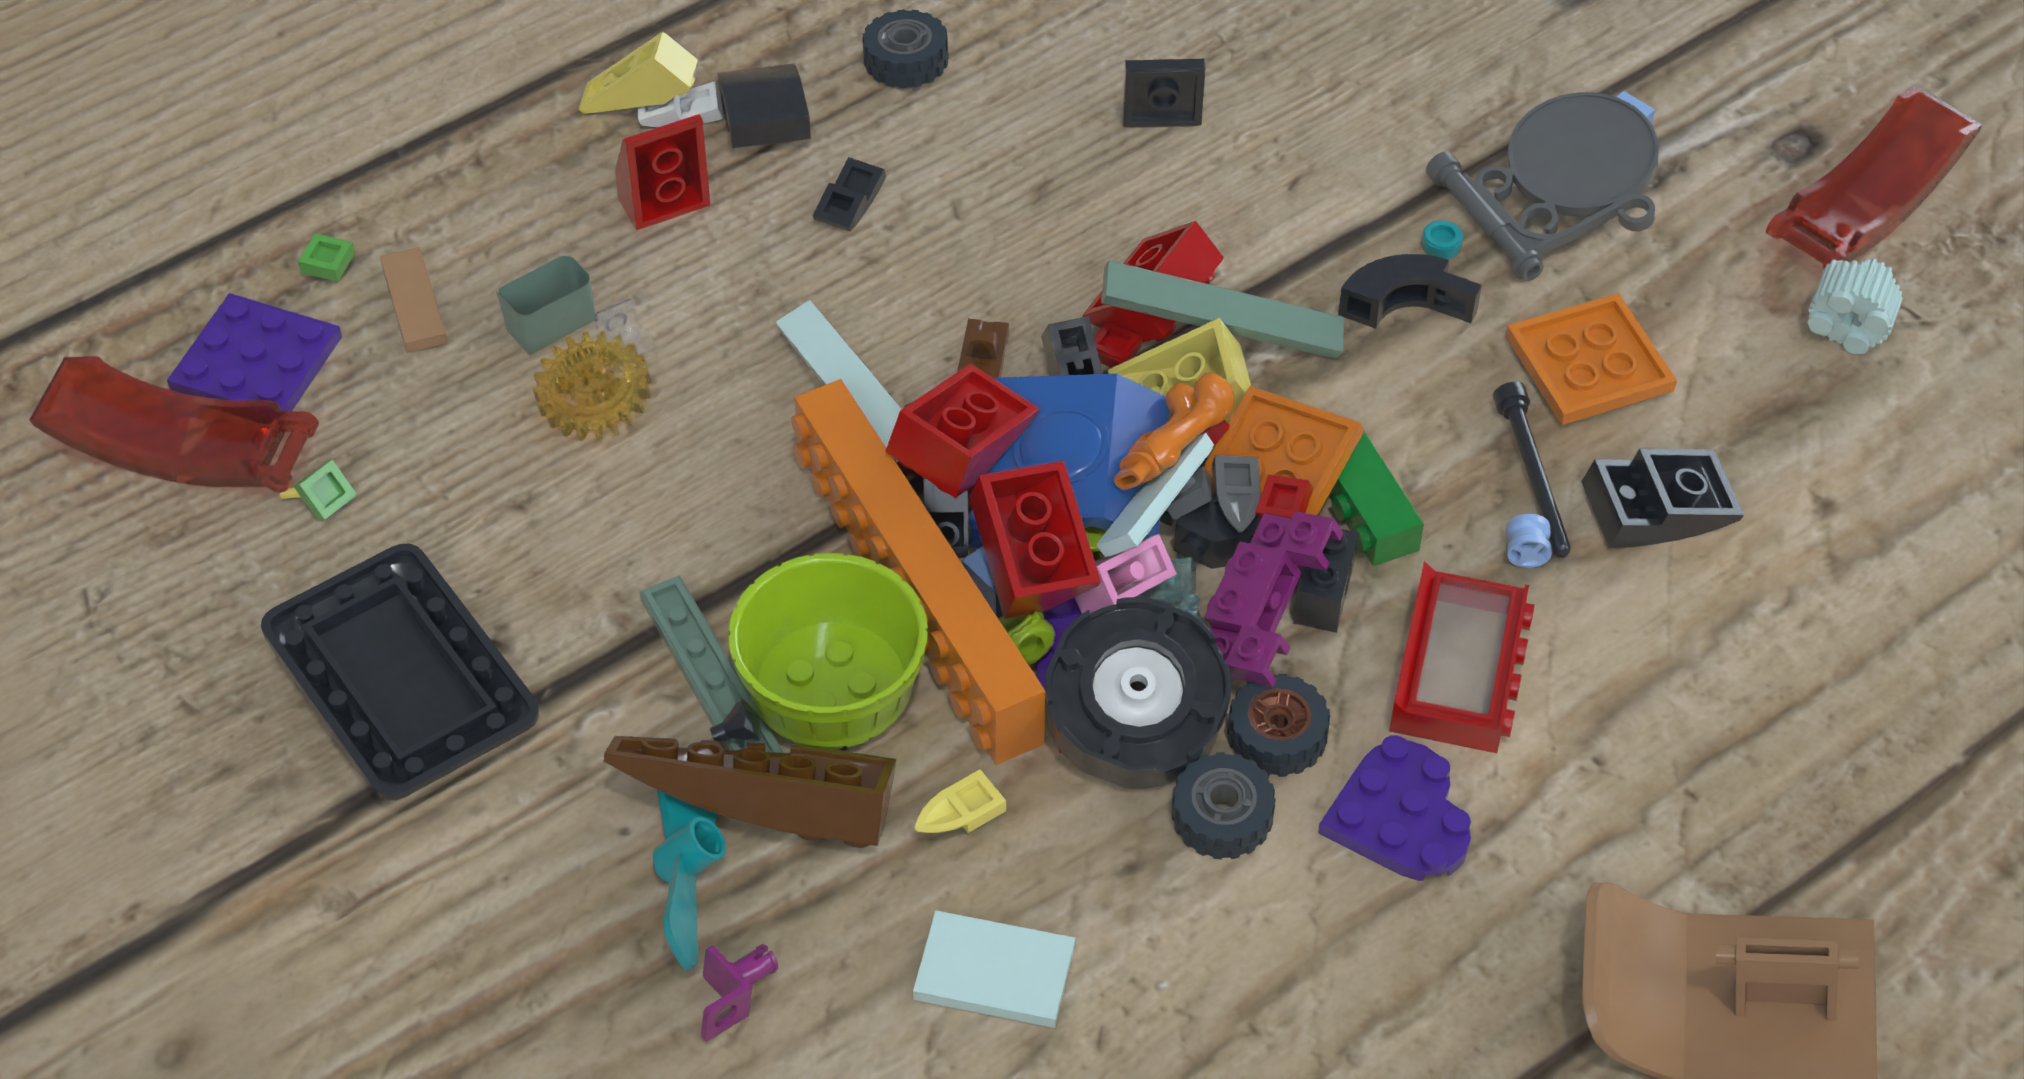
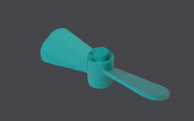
M657 790L666 840L655 847L653 862L657 875L663 881L670 883L663 914L664 931L669 947L681 967L685 971H690L698 963L696 876L725 855L726 843L721 831L715 825L717 813L696 807Z

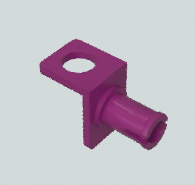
M761 944L755 950L733 963L729 962L714 946L705 950L703 977L722 997L707 1006L703 1011L701 1037L705 1041H709L749 1016L752 985L778 970V961L772 950L763 956V953L768 951V946ZM731 1006L730 1012L723 1019L715 1023L718 1015L724 1009Z

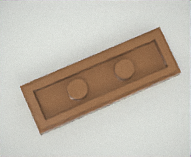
M420 247L381 255V265L406 352L409 353L447 344L446 332Z

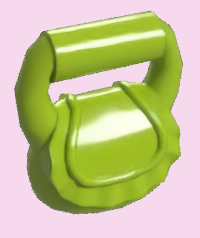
M1035 611L1032 614L1006 619L1002 615L998 618L1029 666L1046 655L1054 644V628L1052 624L1044 619L1042 612Z

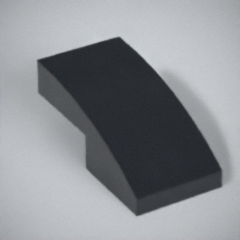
M848 157L835 184L828 183L812 215L813 219L850 232L864 216L886 179L885 170Z

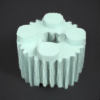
M1875 258L1872 260L1866 259L1861 264L1854 260L1852 263L1848 261L1843 263V260H1831V263L1827 264L1822 272L1810 304V314L1807 322L1810 330L1823 337L1828 336L1829 341L1835 340L1839 344L1843 343L1844 348L1852 354H1865L1868 351L1869 345L1875 347L1876 343L1880 345L1883 340L1886 341L1888 335L1890 336L1903 300L1901 297L1902 291H1899L1900 285L1895 284L1896 280L1892 278V268H1886L1884 262L1877 263Z

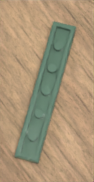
M1108 261L1104 267L1101 300L1103 304L1200 327L1220 318L1233 335L1338 359L1343 353L1344 317L1114 261Z
M680 575L639 591L640 601L712 726L722 723L735 704L742 699L755 710L746 687L741 682L736 670ZM761 717L760 741L729 739L722 742L726 750L746 749L748 742L765 743V752L784 753L770 728Z

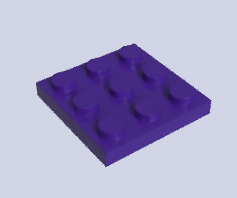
M229 293L167 379L171 392L282 426L341 340L340 326Z

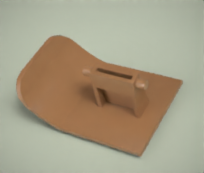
M1594 882L1588 889L1585 908L1583 1008L1595 1043L1612 1059L1636 1071L1659 1079H1878L1874 919L1693 914L1676 911L1652 903L1614 883Z

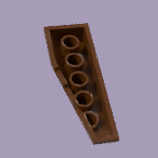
M614 736L604 753L605 763L650 787L696 807L741 822L794 833L804 840L818 841L824 838L841 840L846 845L856 848H864L870 845L878 846L885 827L897 759L806 745H790V753L765 752V743L748 742L746 749L724 750L720 746L719 741L701 740V742L690 744L688 748H679V742L676 739Z

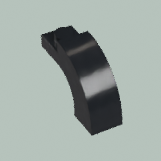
M1423 254L1388 256L1366 264L1346 280L1341 287L1338 315L1376 329L1380 321L1392 311L1405 307H1423L1472 323L1477 314L1482 285L1447 273L1449 260Z

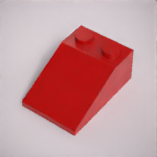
M700 114L622 140L615 168L618 200L636 231L711 205L703 119Z
M970 363L900 410L885 452L900 461L906 468L915 471L933 483L942 492L948 493L956 499L975 485L979 475L986 474L1035 419L1040 408Z

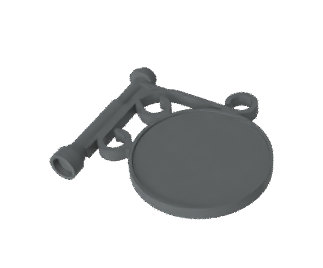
M1570 93L1554 97L1537 105L1518 122L1509 141V167L1496 165L1483 168L1478 173L1476 183H1474L1466 173L1462 174L1461 164L1449 151H1444L1435 155L1429 161L1426 173L1436 185L1447 188L1492 240H1495L1514 262L1512 273L1515 277L1524 281H1531L1543 271L1542 254L1579 238L1618 216L1621 226L1630 231H1642L1653 224L1655 220V204L1652 199L1642 195V193L1651 183L1657 170L1659 156L1658 138L1649 119L1632 104L1620 98L1602 93ZM1488 180H1502L1505 184L1494 190V196L1484 186V183ZM1513 183L1528 200L1534 203L1524 210L1518 223L1499 203L1510 196ZM1632 208H1642L1647 211V214L1634 218L1627 215L1625 211ZM1558 214L1576 217L1590 216L1574 226L1556 233L1558 230ZM1539 216L1551 220L1545 226L1546 234H1538L1526 230L1530 220Z

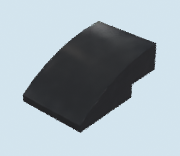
M794 63L718 73L719 87L732 149L811 139L807 102L801 78Z
M1639 448L1633 460L1594 459L1581 481L1609 548L1645 546L1677 541L1723 528L1741 521L1744 516L1714 449Z

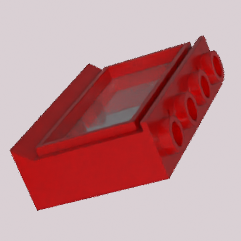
M1424 561L1396 690L1389 732L1492 753L1498 752L1501 736L1510 737L1515 715V710L1506 708L1508 700L1517 701L1522 675L1513 673L1515 664L1523 666L1528 639L1520 638L1521 629L1530 631L1535 604L1526 603L1529 585L1525 584L1524 588L1438 572Z

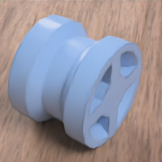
M1522 514L1512 518L1507 523L1506 534L1510 541L1507 547V556L1511 563L1522 568H1534L1550 560L1552 549L1548 539L1550 538L1551 528L1546 518L1537 514Z

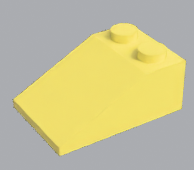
M1220 318L1108 370L1109 374H1119L1164 396L1176 383H1185L1194 388L1195 382L1204 373L1213 372L1218 374L1228 382L1234 393V407L1231 414L1225 418L1226 421L1231 419L1247 389L1251 386L1241 345Z

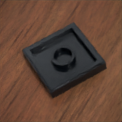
M1205 58L1125 60L1123 127L1201 125L1206 70Z

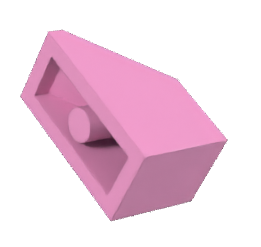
M1156 534L1142 540L1136 548L1095 560L1101 583L1099 586L1076 596L1075 600L1081 613L1087 610L1092 613L1101 608L1116 604L1117 599L1135 597L1176 575L1177 573L1160 535Z

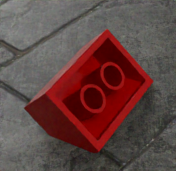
M1193 221L1142 239L1123 264L1209 284L1215 278L1216 274L1214 271L1224 257L1197 221ZM1102 291L1082 315V317L1089 316L1090 323L1099 328L1108 321L1142 336V343L1154 339L1157 342L1162 341L1170 336L1176 328L1175 320L1101 303Z
M1064 461L979 475L969 499L1004 619L1032 614L1035 611H1047L1099 586L1101 581Z

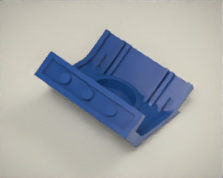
M1119 374L994 378L1040 408L1035 419L986 474L1064 461L1084 527H1098L1107 531L1144 484L1140 483L1138 486L1126 490L1118 488L1114 483V477L1121 471L1119 467L1120 461L1128 454L1130 447L1143 434L1149 433L1168 422L1169 410L1165 403L1166 396ZM972 509L968 518V525L971 527L969 546L979 549L983 544ZM1160 518L1144 539L1159 534Z

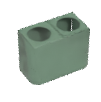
M560 256L498 288L499 292L496 290L507 331L529 355L596 320L590 276L571 256Z

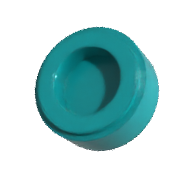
M1439 220L1429 223L1424 228L1421 246L1423 251L1427 255L1444 259H1451L1457 256L1462 248V230L1456 224L1449 221Z

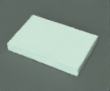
M935 910L913 989V1000L1055 1028L1075 949L1076 938Z

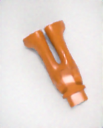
M1206 372L1195 382L1194 388L1185 383H1176L1166 393L1165 397L1166 406L1172 416L1171 419L1161 427L1143 434L1130 447L1128 454L1120 461L1119 467L1121 471L1114 477L1115 485L1122 490H1126L1158 477L1167 468L1173 467L1177 463L1181 451L1197 436L1227 418L1234 407V393L1228 382L1218 374Z

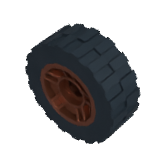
M1279 673V675H1274L1277 680L1273 687L1247 682L1246 686L1238 689L1235 699H1232L1230 704L1227 734H1229L1228 742L1230 748L1234 749L1235 754L1242 755L1244 759L1253 760L1269 776L1274 774L1278 775V777H1286L1287 774L1304 772L1305 768H1311L1317 763L1319 756L1322 757L1328 739L1330 709H1327L1326 699L1317 692L1315 686L1305 683L1304 679L1299 677L1293 678L1287 676V674Z

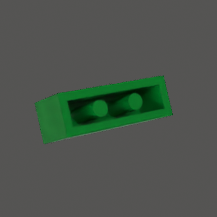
M1364 431L1332 488L1329 498L1331 499L1332 508L1337 519L1340 521L1344 520L1350 531L1359 532L1357 550L1360 553L1364 552L1374 567L1419 551L1424 523Z

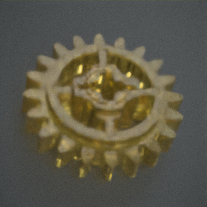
M587 331L583 332L582 342L576 343L569 336L566 338L567 349L562 350L557 346L551 347L555 357L554 360L548 358L540 360L544 372L534 373L537 387L533 388L534 396L538 402L537 406L541 416H546L549 426L551 428L560 426L565 437L570 435L574 429H576L580 441H584L589 431H594L597 440H602L603 429L609 428L613 434L618 435L619 428L617 423L622 421L632 426L634 422L630 412L644 413L645 409L642 400L651 398L648 384L652 383V379L647 369L644 355H638L634 343L625 346L621 335H617L610 343L605 331L599 333L596 341H591ZM606 366L618 369L624 374V378H615L614 372L607 369ZM561 394H570L571 399L579 403L578 406L563 400Z

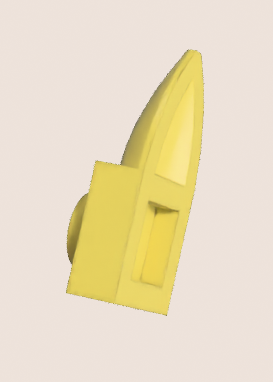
M981 769L934 796L922 809L914 829L916 832L941 833L963 827L969 833L1006 812V800Z

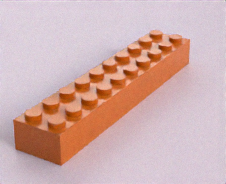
M842 379L795 396V416L791 417V423L797 436V443L793 445V451L801 468L807 467L809 469L817 494L820 498L826 497L831 504L830 508L836 524L839 528L845 527L849 532L850 542L856 556L876 561V564L879 565L880 563L893 570L917 594L927 618L928 628L926 632L928 634L925 654L929 659L931 673L938 685L945 684L950 692L952 707L959 718L965 717L971 725V734L977 748L981 752L986 750L995 765H998L1044 745L1046 691L893 457L885 452V445Z

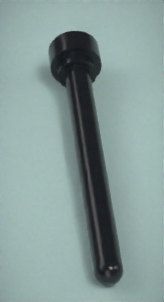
M1520 382L1502 384L1493 392L1496 409L1504 418L1510 420L1541 515L1550 524V541L1553 550L1558 556H1566L1571 550V545L1526 417L1530 404L1526 388Z

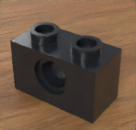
M1341 529L1344 534L1340 541L1328 539L1322 552L1329 562L1326 570L1304 566L1297 591L1293 624L1337 633L1354 568L1359 532Z

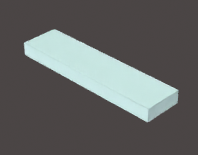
M1206 433L1197 436L1181 451L1180 457L1173 467L1167 468L1158 477L1143 484L1096 544L1105 557L1138 547L1213 449L1214 444Z

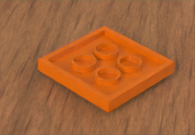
M1619 293L1507 325L1505 337L1561 425L1675 391L1677 379Z
M1249 386L1229 421L1230 428L1215 445L1204 468L1211 474L1212 494H1214L1212 462L1215 455L1258 457L1260 497L1268 474L1309 480L1313 487V492L1306 513L1318 515L1364 433V429L1358 421Z

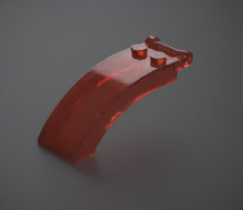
M1912 87L1897 96L1893 105L1874 129L1841 163L1825 176L1793 196L1788 208L1779 212L1771 219L1766 228V234L1775 240L1782 238L1823 264V270L1833 259L1836 261L1843 260V263L1844 261L1850 262L1885 239L1922 204L1961 158L1980 132L1982 124L1920 87Z
M98 356L64 357L29 419L34 427L52 438L91 457L138 474L188 485L206 487H267L272 491L280 493L287 491L293 478L291 471L307 438L314 436L319 426L318 419L311 413L305 411H282L281 407L272 400H220L168 390L123 373L106 364ZM291 432L275 466H269L285 433Z

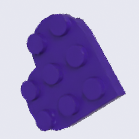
M1391 735L1386 737L1381 745L1374 747L1362 759L1319 823L1318 834L1401 876L1424 881L1425 876H1438L1447 872V876L1452 875L1464 863L1471 841V818L1467 812L1459 809L1447 800L1451 785L1449 777L1450 763L1448 760L1439 756L1425 745L1406 740L1398 735Z

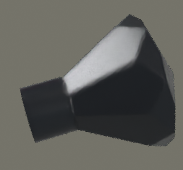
M742 699L735 704L722 723L710 728L711 735L714 741H719L720 743L729 739L760 741V716Z

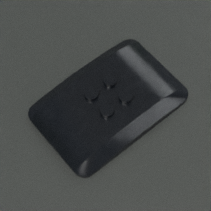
M407 543L392 546L273 607L262 618L261 629L267 643L334 740L366 783L380 798L386 800L405 798L528 731L539 719L540 710L536 698L423 550L416 545Z

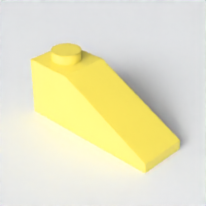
M661 32L587 82L578 110L583 114L665 104L677 95H685L691 89L695 81L693 74L698 60L666 33Z

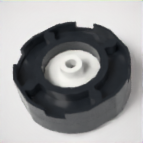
M1146 597L1117 599L1114 605L1101 608L1092 613L1087 610L1072 621L1064 630L1047 668L1045 685V715L1054 741L1065 757L1082 772L1123 788L1145 789L1163 786L1176 781L1179 773L1185 771V766L1199 760L1200 756L1206 754L1209 756L1225 720L1231 697L1229 665H1226L1223 655L1215 643L1216 637L1211 630L1193 614Z

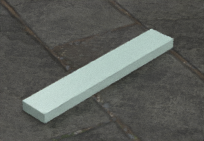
M811 300L777 320L775 323L780 332L823 385L842 379L887 448L898 414L902 409Z

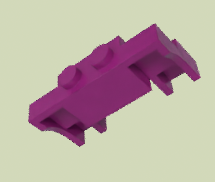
M1295 511L1292 519L1264 513L1251 542H1239L1233 557L1226 564L1224 576L1215 595L1208 602L1207 612L1204 617L1211 626L1210 630L1216 637L1215 643L1223 655L1226 665H1229L1231 680L1252 682L1269 687L1274 686L1277 679L1271 673L1269 667L1276 653L1287 655L1290 650V646L1281 634L1274 632L1302 574L1296 565L1321 570L1327 569L1329 562L1322 553L1328 539L1340 541L1344 534L1333 518Z

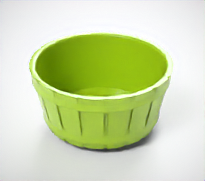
M843 553L814 554V556L797 557L781 563L782 565L779 567L777 565L766 571L742 593L736 603L737 608L733 609L728 629L730 634L728 635L729 649L736 673L748 690L751 703L757 714L780 736L788 740L791 739L799 745L840 749L843 746L851 747L869 741V738H875L883 733L897 720L906 708L911 698L914 680L921 669L925 656L928 634L926 632L928 628L927 618L923 605H920V599L913 588L906 581L903 582L902 577L880 563L878 565L876 561L850 554L846 556Z

